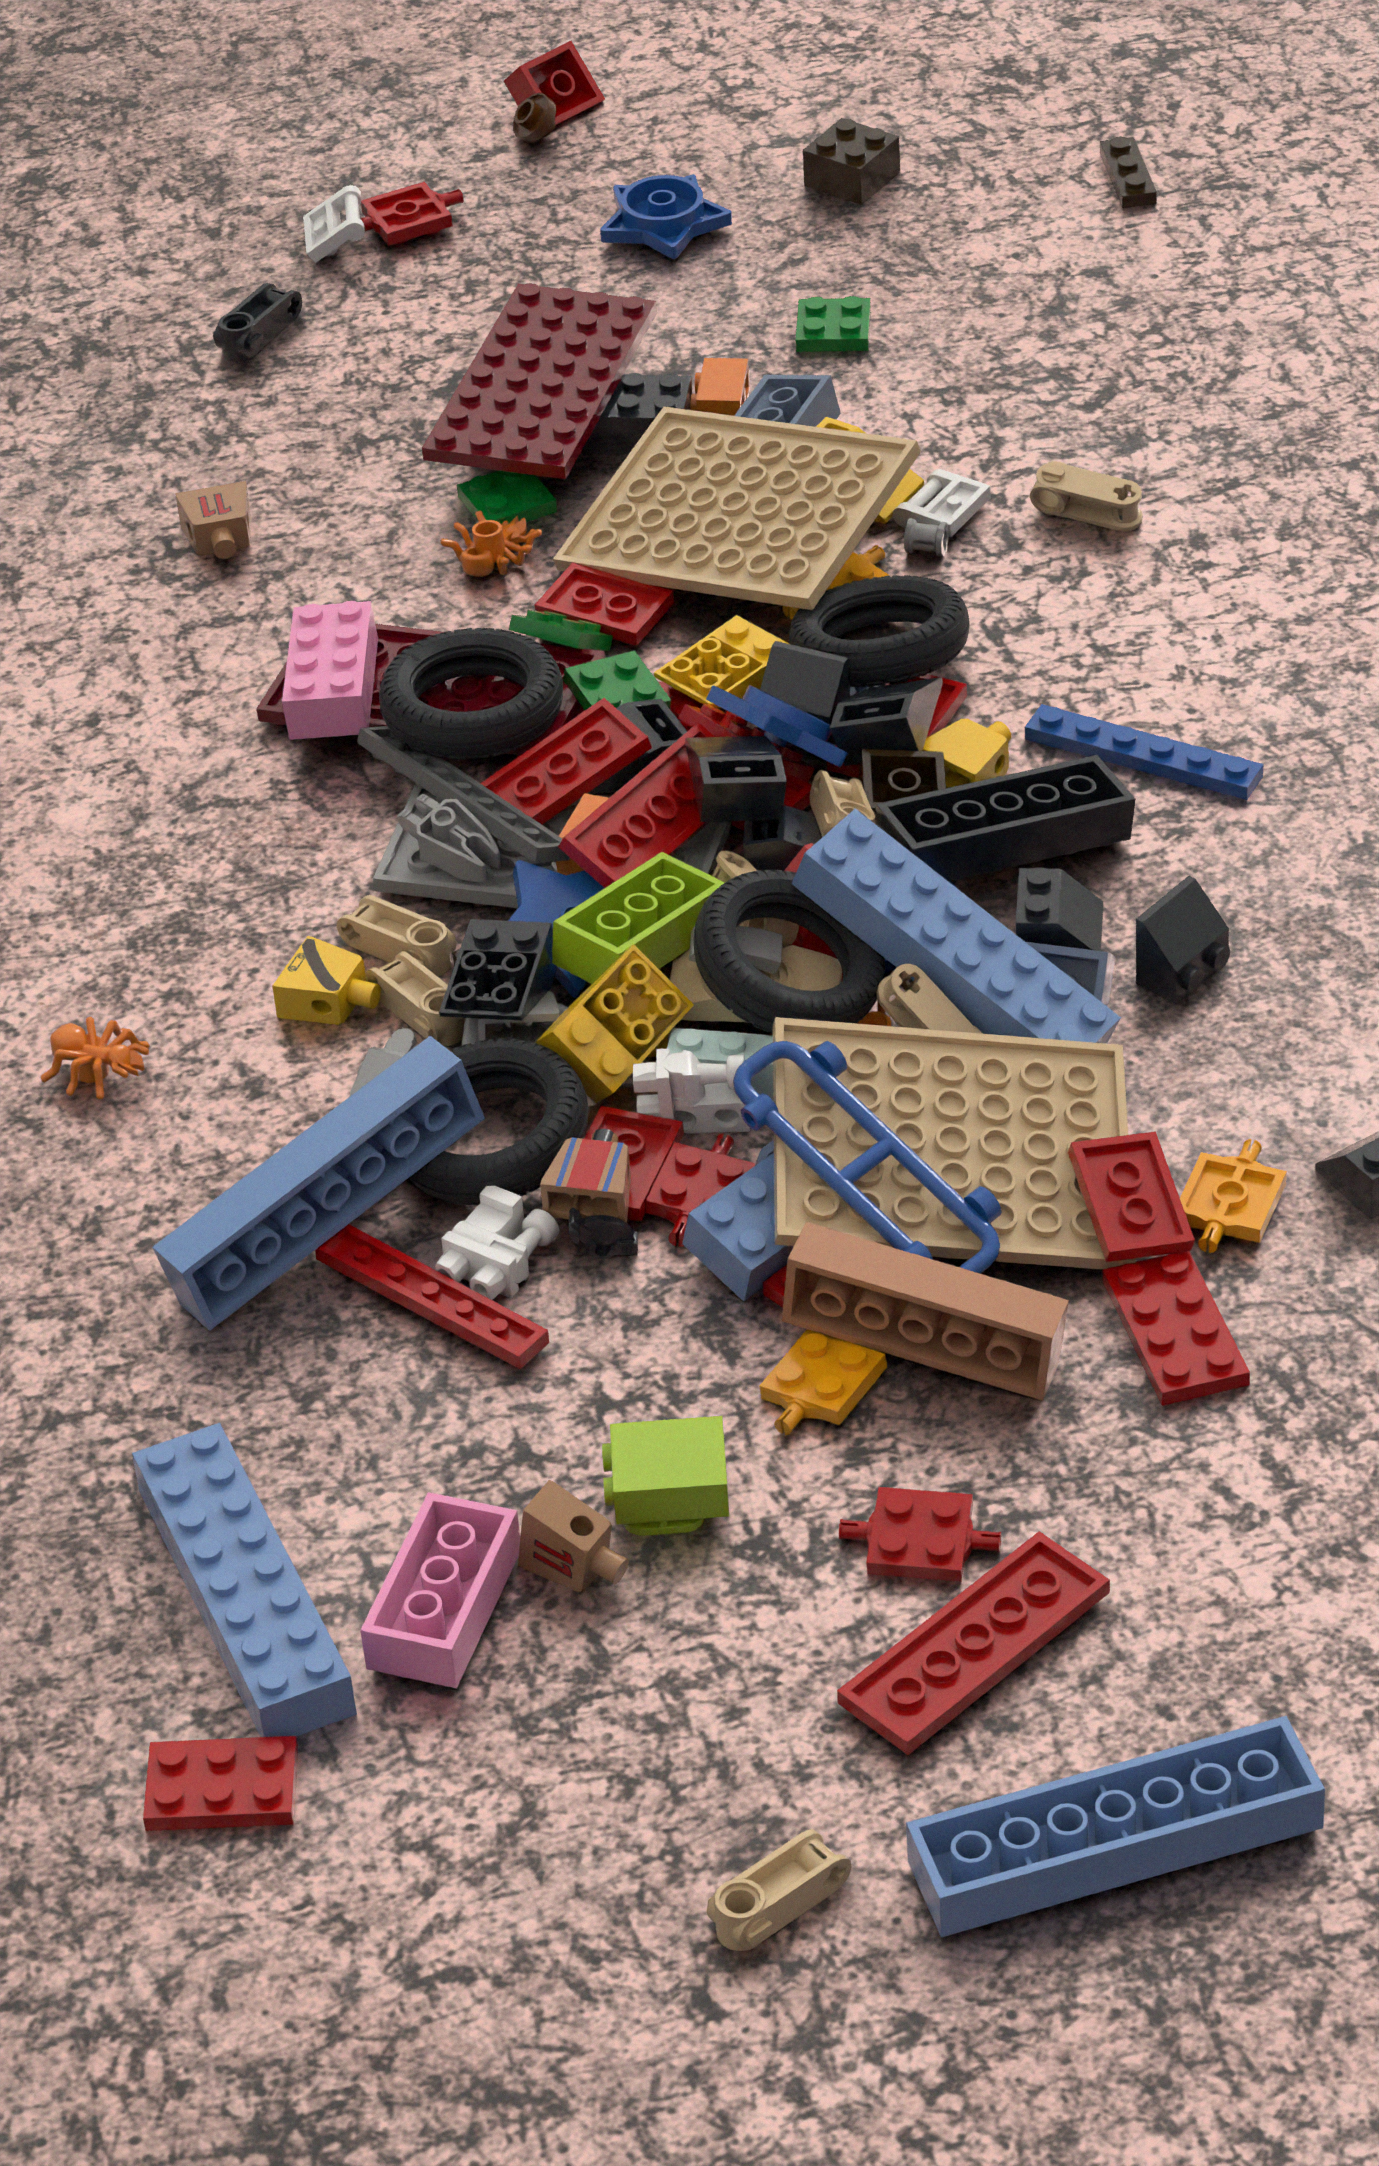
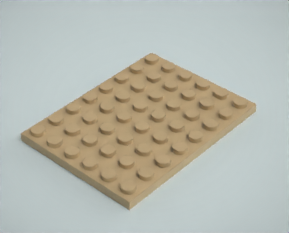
M663 407L557 552L553 561L559 571H565L573 562L648 585L813 610L917 459L921 450L917 440Z
M775 1017L773 1042L788 1041L797 1043L809 1053L825 1041L836 1045L847 1062V1069L836 1078L963 1199L979 1186L988 1189L995 1196L1002 1211L1001 1215L990 1223L997 1232L1000 1242L999 1254L995 1261L1090 1269H1107L1136 1263V1258L1112 1262L1105 1261L1068 1155L1071 1142L1128 1135L1123 1045ZM783 1058L773 1062V1101L778 1108V1112L839 1171L877 1143L864 1128L793 1061ZM774 1133L775 1245L794 1246L805 1222H809L892 1247ZM892 1155L853 1183L913 1242L919 1241L923 1243L930 1251L932 1257L970 1259L981 1250L982 1242Z

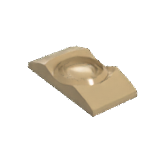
M794 945L782 948L781 964L775 974L758 969L778 983L808 991L833 988L841 983L842 968L838 959ZM690 951L684 952L673 959L670 981L694 1004L681 1020L745 1022L733 1014V1010H728L710 991L699 972L696 962L689 960Z

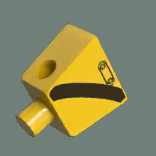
M310 936L306 937L272 985L278 1018L335 1025L344 1023L356 1005L374 1009L378 1005L381 996L380 985L366 981L364 960L360 955Z

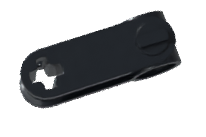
M264 283L228 314L221 317L213 332L215 345L222 349L223 357L234 362H242L255 357L263 347L297 319L302 308L301 294L295 290L282 291L277 289L274 284Z

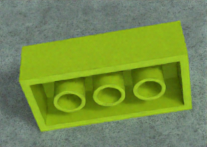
M661 852L553 921L552 964L593 984L634 944L660 969L690 949L691 931L696 924L701 908L709 896L725 882Z

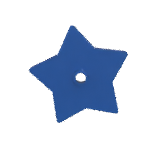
M694 174L685 177L674 175L651 176L638 180L631 185L613 186L614 200L618 211L600 228L602 243H644L662 254L676 259L694 236L732 225V211L704 199L702 189L698 185L696 175Z
M713 685L706 700L765 730L763 736H767L771 742L784 748L787 742H790L840 768L848 754L836 747V745L828 742L832 733L830 730L831 725L754 686L749 685L741 699Z
M518 860L513 869L518 909L508 921L551 923L553 927L554 920L605 888L585 870L570 875H563ZM560 967L557 968L555 974L557 980L572 997L578 998L588 982Z

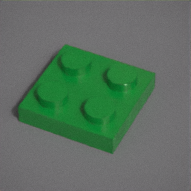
M849 296L824 299L822 297L799 299L795 339L796 352L869 351L871 298Z
M499 470L484 476H476L469 481L457 484L458 498L476 520L475 513L477 511H482L486 520H495L501 525L504 521L510 523L517 516L518 521L525 518L526 522L557 512L556 499L536 475Z
M528 609L526 616L512 615L508 629L578 649L610 651L613 635L600 632L601 625L583 620H578V622L569 620L565 615L549 611L540 612Z
M635 650L564 669L563 681L584 710H587L603 698L608 700L615 708L627 702L662 699L670 709V697Z

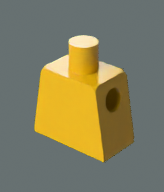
M968 718L960 719L927 737L922 751L943 752L946 788L1004 776L1009 768L1008 742L1012 736L1009 728L1000 721H996L986 728Z

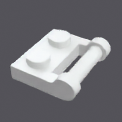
M349 185L342 188L303 216L306 254L315 263L325 256L333 255L346 241H358L364 236V223L359 215V205L362 201L361 191L356 186ZM345 208L346 220L341 223L340 211Z
M936 469L928 476L927 483L908 502H902L894 509L893 518L902 527H906L909 518L916 519L917 523L939 525L940 522H947L949 537H952L991 498L990 485L942 469Z

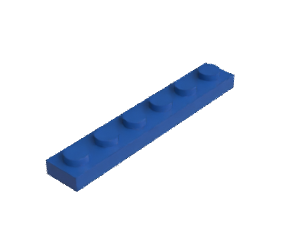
M1041 704L1025 726V740L1087 757L1098 755L1105 762L1248 800L1263 778L1264 764L1139 731L1131 727L1102 721L1094 717L1065 711L1057 707Z

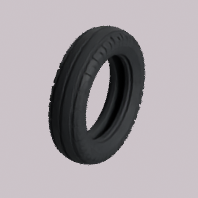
M910 575L872 577V579L866 578L860 581H852L851 584L845 583L826 590L813 610L800 608L791 622L789 644L848 658L850 687L883 686L888 683L906 682L908 679L913 680L917 677L925 676L952 661L962 651L967 642L970 627L969 614L959 593L941 581ZM886 622L922 624L907 632L870 640L837 638L854 629Z
M494 628L457 629L454 632L446 631L435 634L433 637L429 636L412 644L397 655L383 675L379 691V702L382 716L389 730L406 746L418 752L439 758L447 757L448 759L467 760L469 757L470 759L488 758L489 755H492V757L529 744L552 725L561 707L563 681L553 656L542 645L531 638L512 631L494 630ZM467 675L499 676L510 679L524 687L513 699L501 705L479 711H446L431 707L418 699L425 691L438 683Z
M758 870L744 873L728 880L709 896L701 908L695 924L693 937L695 960L707 987L728 1010H733L732 1013L747 1023H753L754 1027L772 1033L775 1017L857 1024L872 1009L877 1001V987L885 976V958L792 885L796 872ZM776 918L806 928L823 940L833 951L841 965L843 981L830 989L808 991L788 987L772 980L754 967L743 954L736 939V927L750 919Z
M498 1038L496 1041L495 1039L476 1041L473 1045L469 1043L452 1049V1053L462 1060L475 1094L497 1088L527 1090L539 1095L546 1101L547 1107L544 1117L530 1134L505 1149L482 1155H459L443 1151L408 1179L420 1190L434 1198L449 1203L478 1206L480 1204V1193L486 1186H497L519 1196L526 1195L528 1191L531 1193L540 1188L543 1176L565 1140L572 1137L584 1139L588 1123V1102L584 1087L577 1073L565 1059L553 1050L526 1040Z

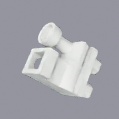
M670 1048L657 1049L656 1062L633 1064L634 1093L658 1092L656 1095L637 1096V1113L683 1121L684 1133L749 1132L750 1127L744 1122L740 1112L746 1105L741 1102L735 1093L733 1084L737 1068L745 1061L744 1054L729 1055L726 1064L700 1063L697 1057L687 1050L670 1054Z
M486 1186L480 1193V1204L465 1221L457 1223L452 1232L448 1231L441 1238L443 1255L435 1264V1270L457 1282H460L462 1279L469 1281L470 1289L491 1300L499 1294L512 1298L519 1291L517 1283L527 1280L529 1275L528 1257L537 1245L547 1246L559 1234L558 1223L552 1215L541 1209L532 1210L524 1219L522 1196L497 1186Z

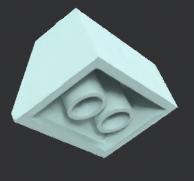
M673 1028L667 1049L670 1048V1054L683 1052V1050L690 1051L697 1057L700 1063L726 1064L729 1055L744 1054L745 1060L764 1046L773 1043V1035ZM773 1062L751 1080L752 1087L760 1095L766 1094L772 1100Z

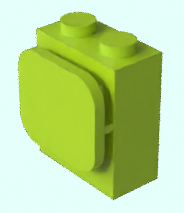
M722 1416L610 1424L611 1443L602 1444L604 1472L612 1471V1477L603 1478L605 1506H614L616 1525L623 1524L628 1532L639 1536L687 1533L699 1528L705 1518L730 1517Z

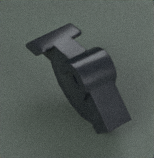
M571 1208L569 1210V1239L576 1244L580 1240L587 1245L589 1253L593 1258L609 1259L613 1255H638V1232H634L627 1222L608 1215L583 1218L577 1209Z

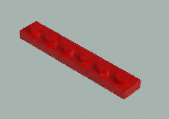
M350 1224L315 1249L316 1260L519 1369H522L550 1343L548 1330Z

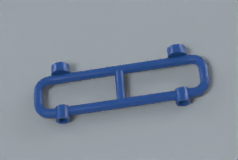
M788 1041L773 1042L761 1048L737 1068L733 1084L735 1093L741 1102L746 1105L740 1111L744 1122L754 1131L759 1130L764 1125L771 1129L893 1248L932 1259L930 1251L923 1243L919 1241L913 1242L853 1184L890 1155L905 1167L982 1242L981 1250L962 1264L961 1268L981 1274L996 1260L1000 1250V1242L997 1232L990 1223L1002 1213L998 1200L988 1189L982 1186L977 1187L963 1199L836 1078L847 1069L846 1059L836 1045L825 1041L809 1053L797 1043ZM785 1058L793 1061L864 1128L877 1143L839 1171L778 1112L776 1104L768 1095H760L752 1087V1078L778 1059Z

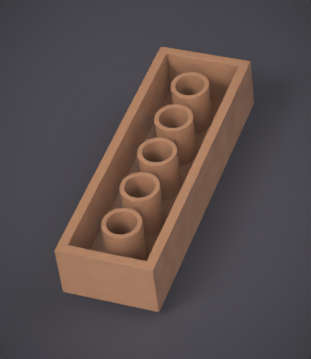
M805 1222L787 1261L782 1322L1043 1401L1059 1365L1069 1300Z

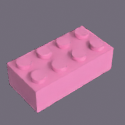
M346 601L340 604L328 605L308 604L293 608L282 697L289 740L359 735L360 728L369 727L378 644L371 601Z
M427 1493L360 1630L366 1669L452 1688L458 1687L517 1561L520 1545L517 1510Z

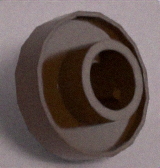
M542 93L533 94L524 100L515 112L513 121V133L515 136L529 144L548 136L555 127L556 104L554 101Z

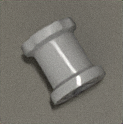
M909 518L904 535L905 552L912 553L914 550L936 552L937 556L944 557L949 538L947 522H940L939 525L917 523L916 519Z

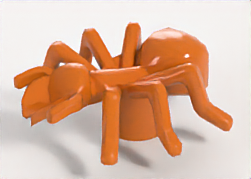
M477 511L475 514L478 523L472 527L473 541L468 530L459 522L454 523V528L461 533L467 549L463 551L460 545L453 540L442 538L440 541L442 546L454 550L466 574L480 578L487 577L493 571L495 563L501 575H506L509 560L515 565L521 566L524 563L525 555L531 553L535 538L542 535V530L531 529L526 534L525 518L518 521L517 516L510 523L504 521L501 525L498 521L486 520L482 511ZM520 542H526L523 546L519 545ZM510 550H513V551H515V552H518V556H516V555H515L513 552H511Z
M92 1017L86 1018L88 1034H86L82 1027L76 1024L68 1023L61 1025L50 1037L54 1058L52 1067L41 1075L43 1083L59 1073L62 1060H73L71 1063L70 1083L66 1089V1094L68 1096L73 1095L78 1086L79 1079L86 1083L95 1082L96 1098L103 1099L105 1097L103 1079L109 1074V1065L114 1073L119 1074L123 1078H127L129 1076L128 1073L139 1076L138 1070L144 1071V1062L139 1053L148 1055L150 1044L147 1041H139L132 1030L120 1028L117 1021L110 1020L101 1038L96 1036L94 1019ZM112 1033H114L117 1037L107 1046ZM126 1040H129L131 1042V1045L129 1046L121 1044Z

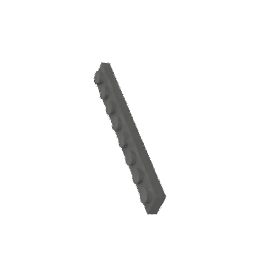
M388 726L359 729L358 744L369 750L374 758L383 760L394 767L393 770L396 773L405 775L413 780L417 787L435 795L439 802H442L444 799H457L488 829L491 835L503 841L505 847L516 850L525 856L529 863L546 867L550 866L552 862L570 859L558 847L562 840L561 837L443 758L430 756L406 746L392 734Z

